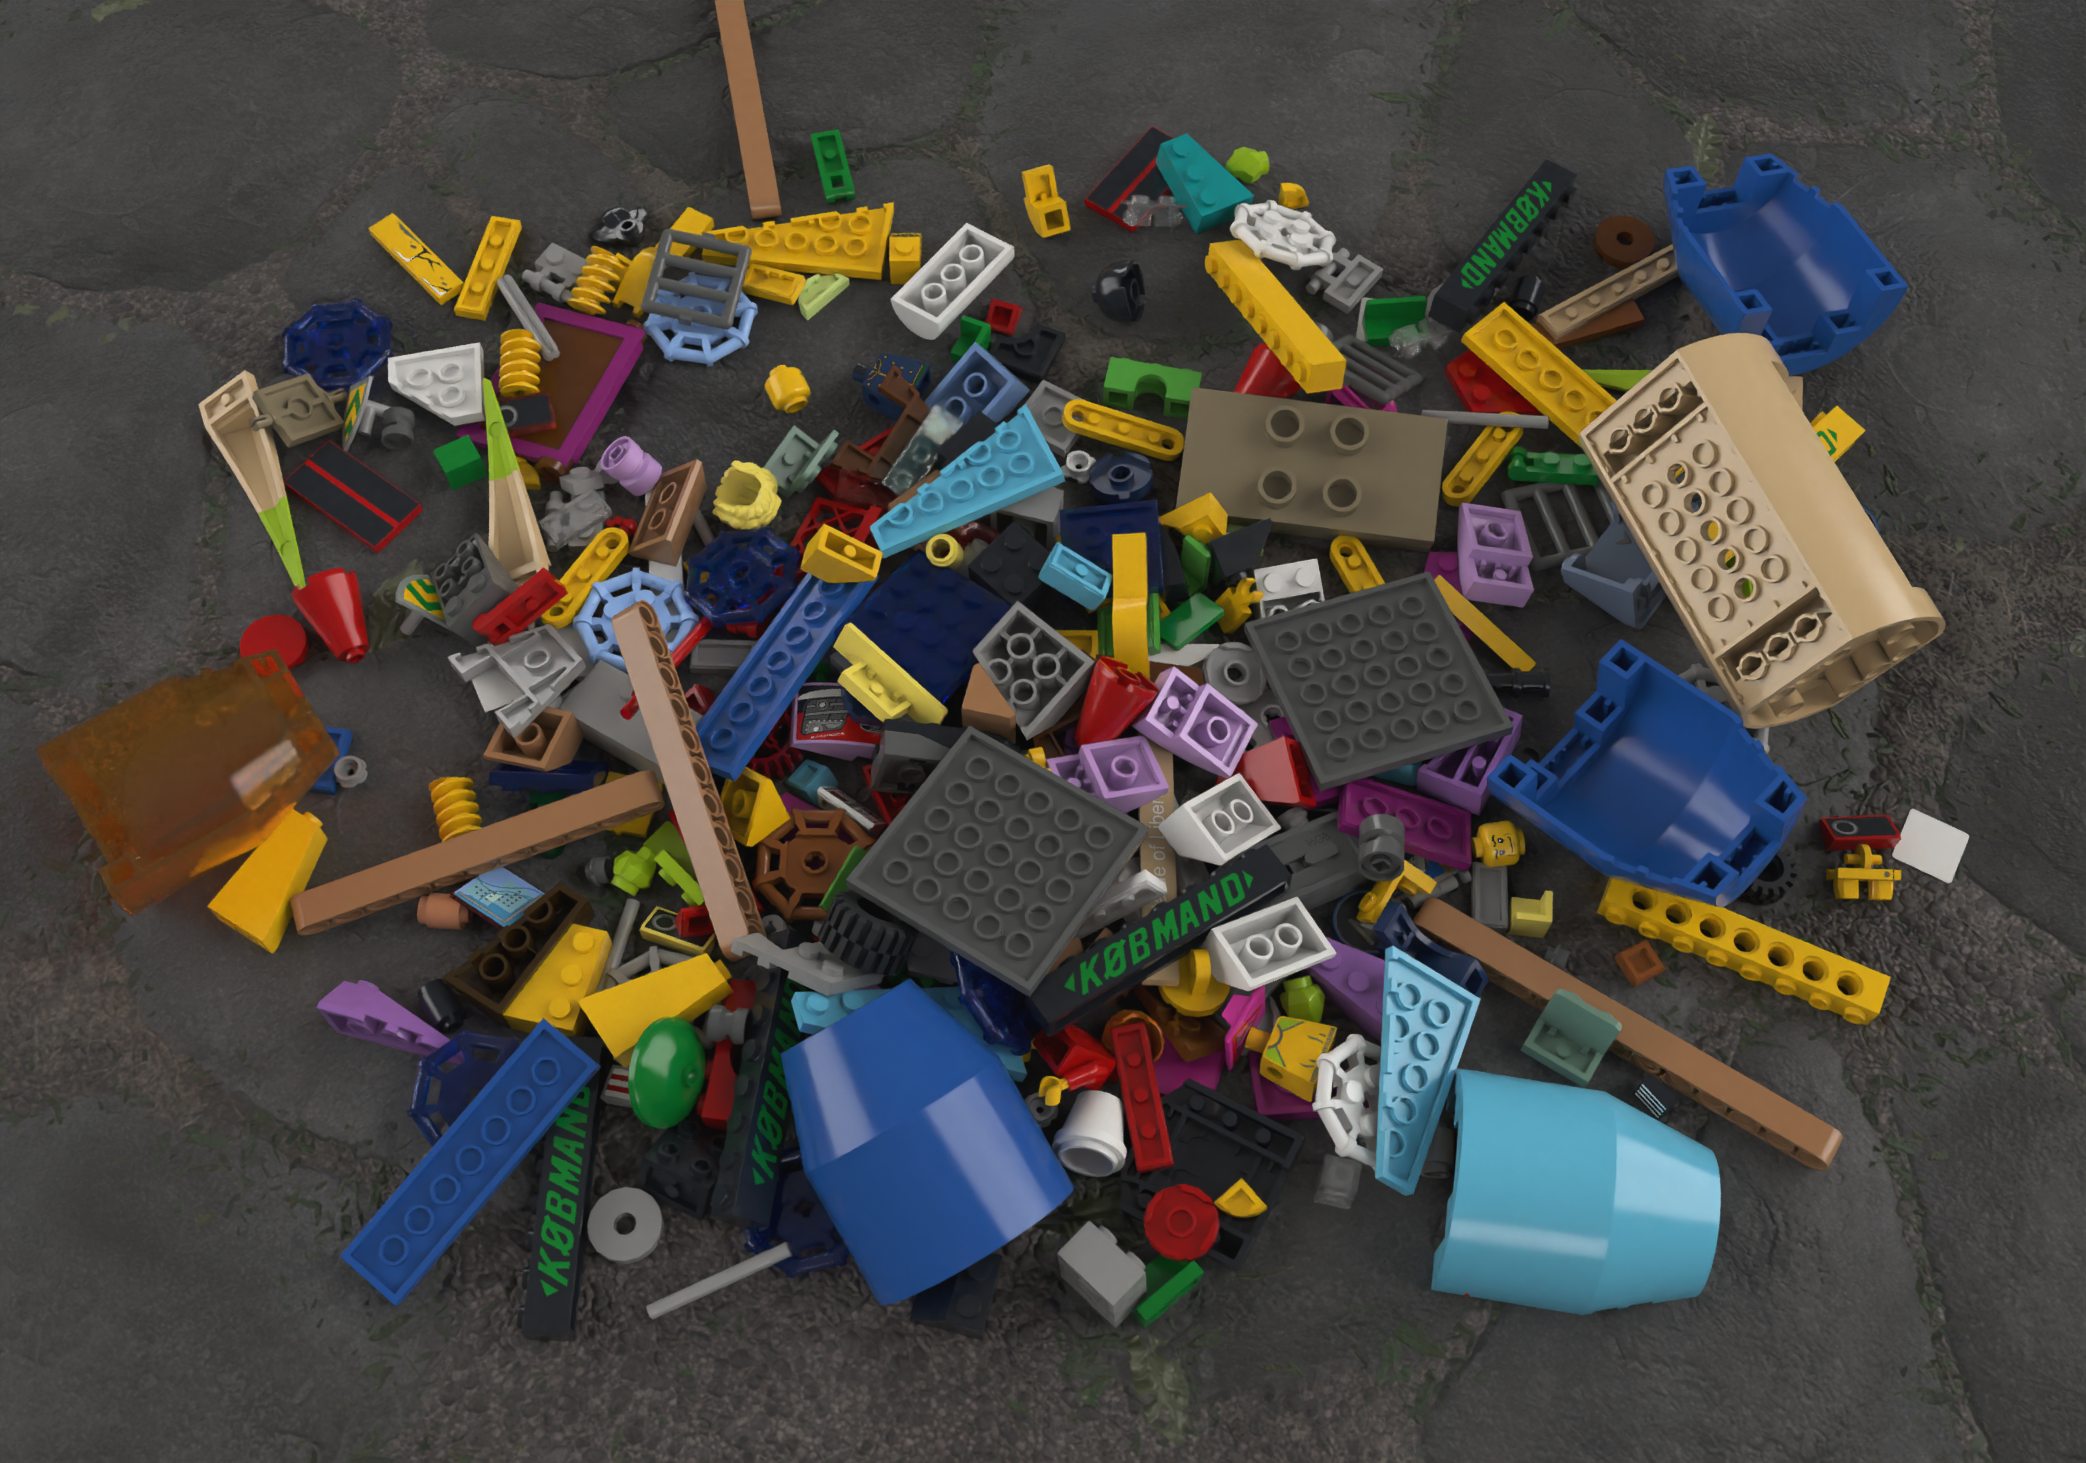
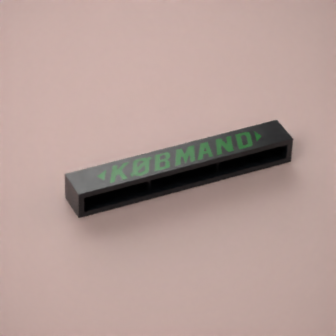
M1546 159L1434 295L1428 317L1458 333L1467 324L1472 325L1481 311L1480 307L1482 305L1487 307L1494 296L1495 289H1501L1509 276L1508 272L1510 270L1515 272L1522 261L1523 254L1528 255L1536 243V237L1542 238L1550 225V220L1555 221L1563 209V204L1568 205L1577 190V188L1573 187L1577 174Z
M1267 844L1257 850L1254 848L1249 849L1239 857L1237 862L1229 867L1221 866L1210 874L1207 880L1198 885L1191 884L1187 886L1172 901L1168 903L1166 901L1160 902L1151 909L1148 915L1138 921L1136 919L1128 921L1120 928L1118 933L1110 938H1100L1089 947L1088 951L1078 957L1070 956L1059 964L1058 969L1043 978L1030 997L1025 995V1005L1050 1038L1189 954L1191 949H1197L1202 946L1212 928L1260 911L1288 894L1292 875Z
M792 929L767 935V939L782 950L798 947L801 943L818 942ZM761 966L760 973L756 979V993L753 1007L748 1017L749 1027L746 1042L741 1052V1067L734 1086L735 1096L731 1115L727 1121L728 1131L724 1150L719 1160L720 1170L717 1185L712 1194L710 1218L745 1230L768 1227L770 1223L792 1107L791 1100H789L781 1053L802 1042L806 1034L799 1031L791 1000L795 992L814 991L789 979V971L781 967L767 969Z
M566 1036L602 1067L541 1138L542 1141H545L544 1155L538 1156L536 1167L537 1177L541 1178L539 1192H534L532 1197V1213L536 1215L534 1229H529L527 1236V1250L531 1252L530 1267L525 1266L522 1275V1288L526 1290L525 1305L519 1306L517 1314V1326L519 1329H522L521 1333L528 1340L575 1341L588 1231L587 1224L590 1213L603 1101L600 1096L605 1084L608 1047L601 1037Z

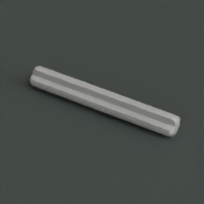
M505 275L503 278H499L497 284L500 291L524 328L534 334L533 340L541 345L540 353L544 359L552 361L554 358H558L560 352L557 345L512 276Z

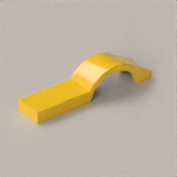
M688 207L670 229L702 236L703 232L707 233V231L713 229L714 221L713 218ZM659 242L655 247L651 246L643 249L633 259L612 301L613 306L618 309L624 302L633 306V316L638 319L644 313L641 309V303ZM672 242L669 254L689 258L697 247Z
M1146 533L1112 534V630L1114 659L1129 665L1127 670L1137 674L1139 671L1150 679L1147 641L1148 575Z

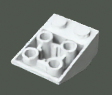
M1317 558L1255 569L1247 573L1248 578H1255L1256 580L1250 587V593L1262 591L1264 594L1259 602L1251 603L1256 620L1325 601Z

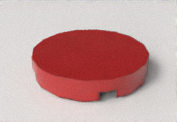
M281 614L264 616L254 621L244 631L240 640V654L246 665L256 674L267 677L282 676L291 672V668L296 664L299 666L305 660L309 651V637L301 623L291 616Z
M1178 1184L1157 1192L1147 1204L1143 1218L1145 1234L1152 1248L1164 1258L1177 1262L1193 1261L1206 1254L1216 1242L1220 1228L1218 1211L1211 1198L1201 1189L1187 1184Z

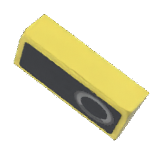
M658 906L647 917L639 930L642 938L694 957L704 953L710 956L717 941L715 933L686 938L680 937L674 923L678 913Z

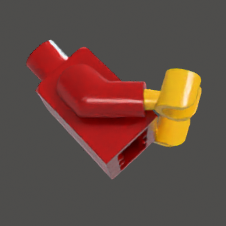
M1073 1024L1050 1038L1043 1029L1035 1034V1038L1032 1039L1027 1036L1015 1037L1023 1062L1030 1060L1031 1049H1037L1054 1074L1062 1078L1046 1076L1041 1080L1039 1097L1045 1096V1104L1048 1106H1055L1060 1103L1061 1090L1067 1089L1072 1091L1083 1086L1098 1091L1105 1081L1114 1084L1119 1080L1116 1059L1105 1045L1095 1036Z

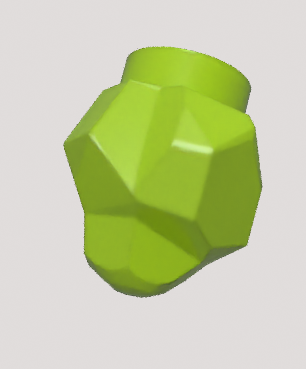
M1242 147L1234 150L1225 168L1232 176L1241 179L1246 184H1251L1260 179L1261 175L1268 174L1269 159L1265 151H1256Z
M643 845L638 852L626 850L616 857L613 864L615 876L610 883L634 897L639 889L649 888L656 870V861L654 860L656 854L654 850L649 846Z
M1311 975L1284 981L1285 992L1281 993L1280 1000L1288 1017L1319 1023L1324 1009L1325 995L1318 984H1313Z

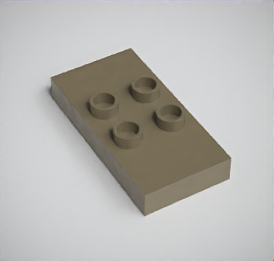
M1192 387L1176 509L1211 492L1228 514L1227 524L1247 527L1270 518L1273 523L1270 529L1272 533L1334 540L1342 535L1356 537L1362 544L1429 552L1435 539L1448 419Z

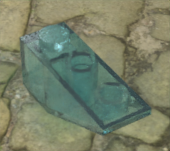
M938 402L881 483L900 496L923 480L937 460L936 450L957 432L964 420Z

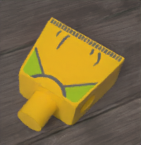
M1280 1016L1275 1023L1272 1033L1251 1027L1245 1042V1048L1262 1053L1259 1073L1263 1077L1311 1102L1318 1082L1319 1068L1316 1062L1320 1054L1332 1051L1337 1028L1316 1022Z

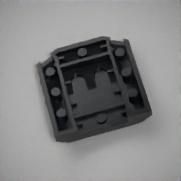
M1188 1078L1178 1089L1168 1096L1164 1095L1161 1098L1175 1167L1138 1174L1133 1147H1131L1126 1157L1125 1165L1121 1168L1120 1210L1144 1223L1143 1218L1147 1204L1157 1192L1164 1188L1167 1189L1178 1184L1194 1186L1206 1193L1214 1203L1242 1178L1264 1202L1267 1210L1253 1217L1236 1218L1221 1212L1216 1207L1220 1228L1216 1242L1204 1254V1256L1238 1273L1247 1260L1298 1159L1305 1142V1136Z

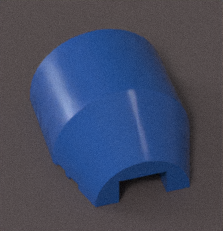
M1771 153L1745 157L1733 187L1705 191L1707 183L1693 165L1666 169L1663 179V190L1680 279L1721 335L1749 333L1767 338L1787 368L1789 376L1819 368L1855 348L1890 316L1909 287L1840 203L1836 201L1832 205L1819 196L1820 189L1814 185L1810 189L1797 180L1799 173Z
M1622 639L1599 661L1596 692L1575 712L1574 727L1538 764L1530 759L1524 764L1509 754L1487 776V788L1492 796L1603 875L1716 907H1724L1734 901L1761 874L1792 831L1807 800V797L1780 765L1775 766L1766 755L1764 745L1759 739L1755 741L1743 727V720L1737 713Z
M910 978L781 1053L789 1100H791L795 1120L796 1135L798 1136L803 1171L879 1305H889L909 1298L971 1266L1036 1224L1059 1206L1074 1189L1071 1180L999 1055Z

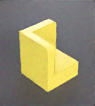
M1545 890L1540 900L1512 897L1509 902L1508 934L1544 938L1552 924L1553 891Z

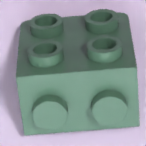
M796 426L789 430L763 467L768 469L776 478L779 493L787 499L795 491L801 494L806 486L815 479L822 469L820 466L825 459L827 460L838 446L834 442L839 434L836 430H833L820 444Z
M1559 988L1556 989L1520 1051L1585 1088L1602 1057L1622 1029V1025L1608 1012L1598 1010L1582 1001L1577 994Z

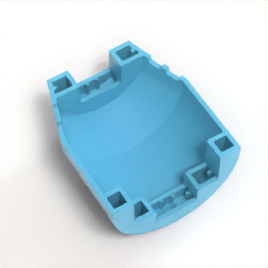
M1461 1068L1456 1069L1447 1095L1446 1110L1455 1111L1454 1128H1458L1454 1187L1447 1203L1445 1238L1434 1253L1431 1290L1458 1295L1467 1293L1471 1297L1579 1315L1592 1314L1595 1311L1612 1308L1623 1309L1628 1308L1630 1305L1648 1302L1660 1303L1696 1297L1701 1293L1713 1264L1720 1223V1174L1716 1157L1711 1149L1605 1091Z

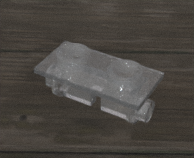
M1131 195V200L1120 201V203L1128 205V211L1123 213V221L1128 223L1129 226H1150L1151 215H1154V226L1175 227L1182 222V214L1178 212L1179 208H1187V205L1176 202L1177 197L1164 195L1159 196V201H1149V196Z
M1430 317L1417 323L1421 331L1419 334L1414 323L1396 329L1392 335H1389L1390 344L1398 349L1392 358L1396 359L1404 355L1405 359H1410L1422 353L1421 349L1429 345L1432 349L1441 347L1449 342L1448 337L1455 331L1452 329L1447 330V326Z

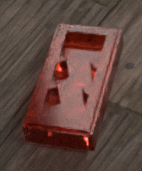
M841 468L838 473L834 501L864 510H869L870 506L883 509L885 515L889 512L888 504L900 496L902 487Z

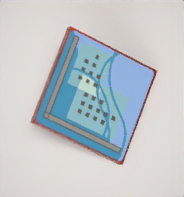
M503 866L477 875L453 891L450 898L501 930L506 925L510 927L524 915L523 911L546 893Z

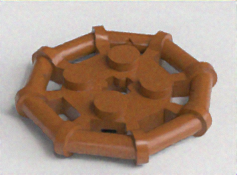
M795 807L791 809L792 812L789 814L791 819L756 844V871L752 886L754 891L760 892L783 915V920L792 923L793 920L824 921L828 912L818 906H801L803 898L823 899L852 848L858 845L868 852L877 839L871 838L846 813V809L841 807L838 810H801ZM805 823L829 824L828 829L806 828ZM797 828L796 837L791 842L787 841L784 844L779 842L792 829ZM842 828L855 842L850 845L846 842L843 843L837 835L839 830ZM771 854L780 855L779 870L770 872ZM813 857H820V862L825 863L823 867H820L818 870H812L811 867L806 866V863L813 861ZM783 881L788 886L789 891L793 893L790 900L788 901L774 885Z

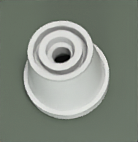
M1097 1090L1083 1091L1077 1095L1063 1128L1056 1132L1052 1144V1149L1062 1165L1073 1172L1091 1177L1108 1176L1124 1167L1127 1156V1149L1124 1145L1125 1106L1119 1098Z

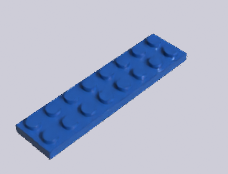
M807 573L696 726L711 773L736 781L879 578L878 574L877 578L870 582L828 583Z
M543 1018L340 1257L394 1305L400 1306L602 1066Z

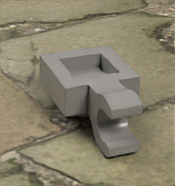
M601 460L597 463L594 470H590L588 467H577L569 471L570 474L559 477L561 489L574 496L603 488V484H614L619 480L607 475L600 466Z

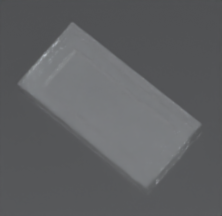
M592 488L538 522L541 529L559 549L613 514L610 507Z

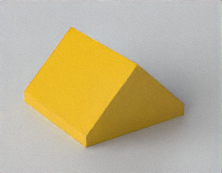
M747 767L743 769L736 781L726 778L720 800L733 838L745 846L753 847L791 819L771 779Z

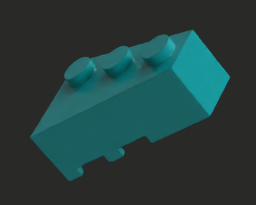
M1187 133L1161 143L1155 163L1196 235L1235 219L1234 210L1239 204L1247 203L1251 205L1254 195Z

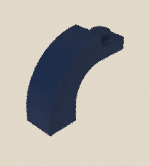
M1389 901L1372 928L1380 939L1376 949L1384 959L1385 949L1394 946L1477 997L1480 996L1489 981V977L1475 957L1449 951L1422 934L1401 903Z

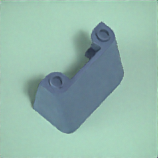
M1611 500L1610 509L1613 511V522L1586 557L1582 554L1574 553L1571 557H1567L1561 566V575H1563L1564 583L1623 624L1640 630L1664 600L1666 593ZM1691 502L1692 509L1697 512L1699 510L1698 504ZM1624 531L1627 532L1632 541L1631 544H1615L1625 539Z

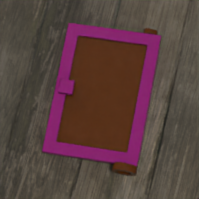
M538 302L534 311L560 352L559 357L554 358L552 361L545 360L540 351L538 352L540 362L537 364L540 367V372L537 376L540 382L536 387L539 389V396L547 395L551 421L508 429L507 432L515 456L535 462V470L541 477L550 482L560 484L559 477L567 475L572 465L576 466L643 351L642 344L647 337V333L643 325L636 320L630 319L624 325ZM499 365L490 380L498 404L518 400L509 399L500 394L499 371L501 366ZM486 421L462 425L456 435L457 439L468 435L474 446L488 449Z

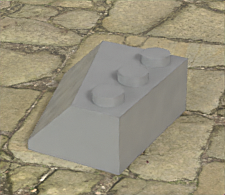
M1019 601L1010 608L973 649V653L980 665L1016 714V723L1027 740L1049 729L1059 721L1088 688L1095 666L1094 660Z

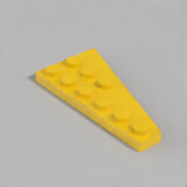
M894 202L883 204L884 208L868 210L866 206L856 208L857 212L840 214L834 211L790 218L791 222L775 225L774 221L764 222V227L747 229L744 226L707 231V233L715 234V239L749 246L752 253L748 267H750L751 263L783 271L834 276L835 273H839L845 277L881 280L894 215ZM707 249L702 251V259L705 262L736 265L738 256Z

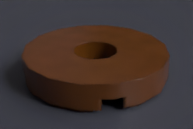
M1613 216L1605 219L1598 226L1593 243L1596 253H1600L1604 257L1603 261L1618 268H1628L1651 256L1655 240L1653 232L1641 220L1630 216ZM1617 240H1627L1631 245H1622Z

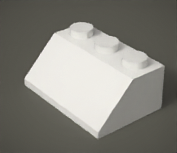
M1238 773L1182 804L1158 826V829L1178 855L1222 866L1276 833L1281 827L1245 779Z
M1298 897L1212 928L1200 948L1208 950L1211 973L1218 982L1245 991L1253 990L1331 959L1337 954Z

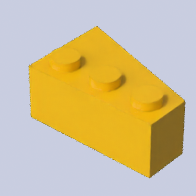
M572 924L504 1012L503 1016L511 1029L531 1033L544 1018L565 1036L583 1037L589 1018L578 1001L596 993L612 947V941L607 931Z

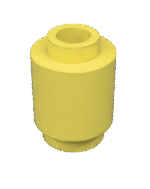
M948 534L933 536L926 546L928 560L941 571H953L963 561L964 552L961 545ZM950 550L949 554L942 558L943 553Z

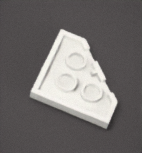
M480 342L388 358V382L392 390L454 426L486 421L482 382L484 378V351Z

